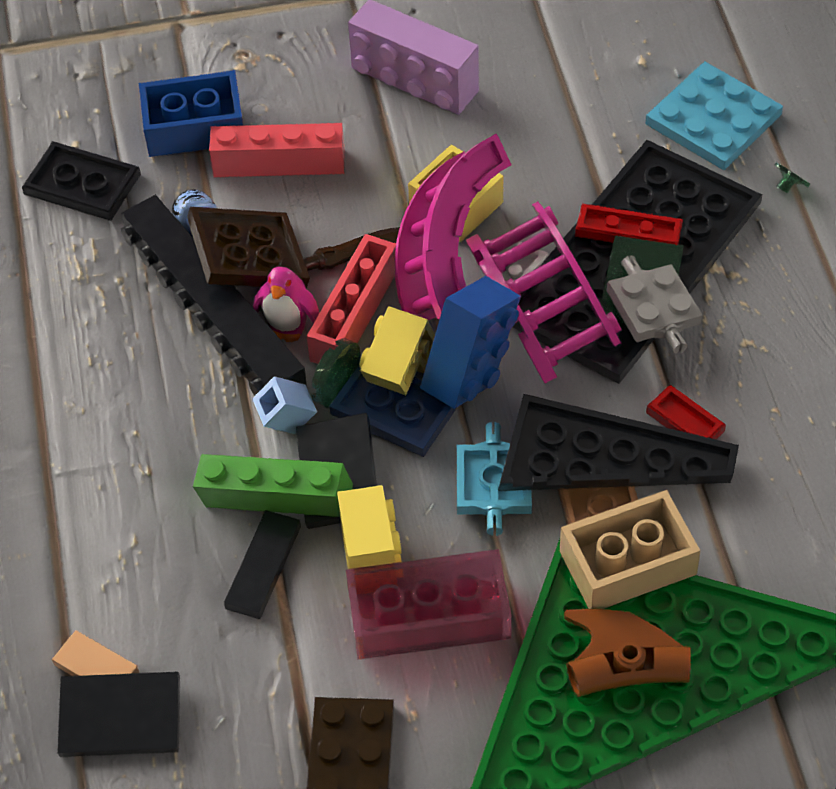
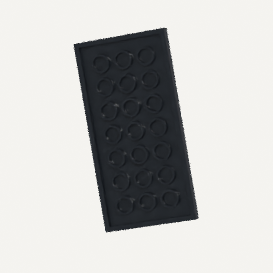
M646 140L592 205L683 219L677 253L575 237L576 223L563 239L584 273L606 314L610 312L614 314L622 331L616 333L621 342L616 346L605 335L567 355V357L620 384L655 339L650 338L636 342L606 291L608 281L629 276L621 264L622 260L627 256L630 259L632 255L644 271L672 264L690 294L759 207L762 194ZM557 247L539 267L561 256ZM567 268L520 293L521 298L518 305L523 313L527 310L533 312L580 286L570 268ZM586 299L539 324V329L533 332L539 342L552 348L599 323V320ZM516 322L512 328L523 332L520 323Z

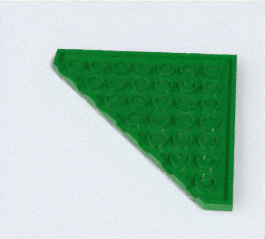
M559 539L470 789H578L836 667V613L695 575L604 608L606 610L631 612L658 627L681 645L690 647L691 667L689 683L663 682L629 685L578 697L570 683L567 662L576 659L587 648L592 638L587 630L564 619V612L568 609L589 608L560 553Z

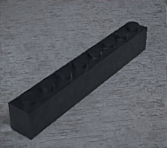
M156 194L121 213L124 227L121 228V233L127 244L137 247L143 263L147 267L152 266L156 270V275L164 288L170 287L179 306L183 310L188 308L192 313L193 320L201 332H208L219 354L225 353L228 356L234 372L239 377L244 375L249 381V387L254 396L274 376L307 386L305 367L234 285L207 284L193 237Z

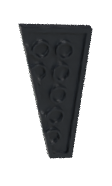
M523 394L498 491L731 483L739 445Z

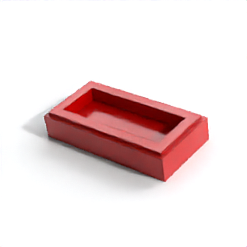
M672 385L664 389L646 408V413L666 428L716 440L725 432V423Z

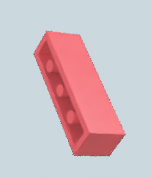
M343 124L211 126L209 153L213 177L344 174L345 147Z
M364 235L307 334L310 362L340 372L343 371L395 277L396 243L371 235Z

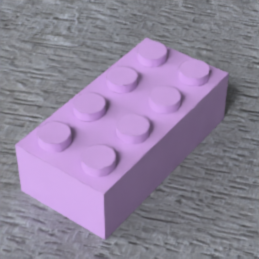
M368 0L348 22L351 66L358 72L367 74L389 86H394L410 93L414 97L424 99L458 115L478 93L479 45L373 0Z

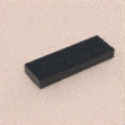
M265 510L224 600L226 610L261 619L301 528L300 519Z

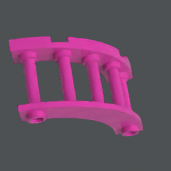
M497 133L476 144L466 153L463 151L447 160L435 169L421 184L411 199L399 228L395 250V281L402 311L428 319V321L436 317L440 319L445 299L466 287L461 257H458L459 237L463 234L465 221L470 210L469 205L475 195L494 176L512 165Z
M537 201L532 204L537 216L492 241L489 239L482 241L479 235L476 234L468 238L466 242L483 274L519 295L567 268H570L580 287L533 312L527 310L523 313L520 306L518 305L517 307L519 316L516 322H519L523 329V332L519 333L518 336L545 384L557 378L552 367L558 365V360L605 335L616 346L621 343L616 333L622 330L612 312L608 314L604 312L584 273L556 228V225L559 223L550 206L543 208ZM543 228L545 229V231L498 255V252L508 248L509 246L521 241L522 239L536 233L537 231ZM554 242L561 256L514 281L512 278L505 281L502 273L507 271L505 267ZM587 299L599 323L552 348L549 346L542 348L533 332L539 329L538 325Z

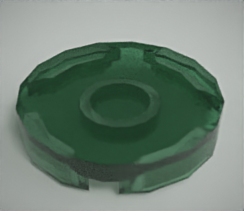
M347 338L335 341L336 345H338L336 349L329 348L324 353L312 379V388L316 389V393L311 394L312 400L325 408H329L330 404L359 366L360 346Z

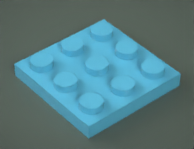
M704 61L646 115L645 124L720 169L725 170L782 115L783 105Z

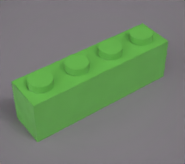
M201 454L193 488L205 507L251 511L267 510L278 513L340 517L337 492L352 490L353 483L343 463Z

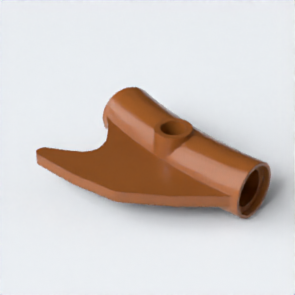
M568 609L564 612V619L587 630L592 638L587 648L576 659L567 662L570 683L578 697L629 685L663 682L689 683L691 667L690 647L681 645L658 627L626 611Z

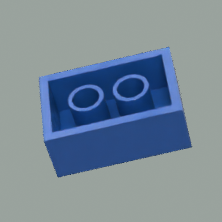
M235 70L138 83L143 130L149 157L206 150L210 147L211 126H243Z
M484 276L448 296L444 302L420 388L453 409L466 401H472L483 390L492 388L500 377V370L498 368L501 358L509 348L510 342L507 339L511 328L519 316L517 307L521 295Z

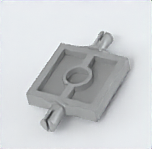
M631 255L630 259L628 256L625 257L621 264L629 276L608 281L606 291L635 341L639 342L650 338H666L675 354H678L679 351L680 353L685 351L687 343L683 340L680 332L686 328L700 325L703 315L672 264L644 271L640 268L634 256Z

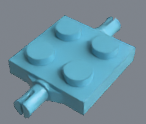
M489 422L485 426L486 441L478 444L457 445V515H487V533L493 536V523H496L497 536L503 532L502 515L532 514L531 490L498 491L510 443L501 441V425L494 422V434H492V422Z

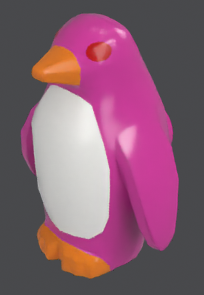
M285 267L273 268L268 275V281L263 284L254 298L253 308L259 313L262 306L269 327L280 340L284 339L286 342L298 341L305 328L307 315L313 324L319 315L317 302L311 292L306 289L303 281L293 271Z

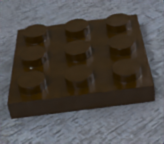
M203 207L189 208L187 219L207 284L263 286L268 281V275L273 268L285 267L293 271L303 281L307 289L310 276L287 213Z

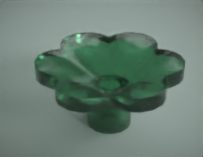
M778 162L774 164L782 175V179L776 187L788 193L793 184L810 186L809 182Z

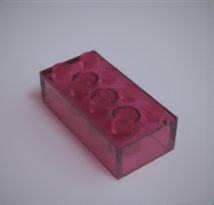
M499 549L346 569L357 660L511 639L512 616Z

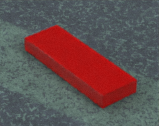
M582 203L575 229V237L677 253L683 219Z

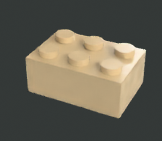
M667 490L561 527L560 553L589 609H604L697 575L701 550Z

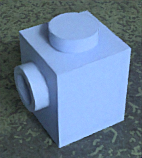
M276 376L253 398L263 426L274 430L296 434V427L305 425L317 413L305 384Z

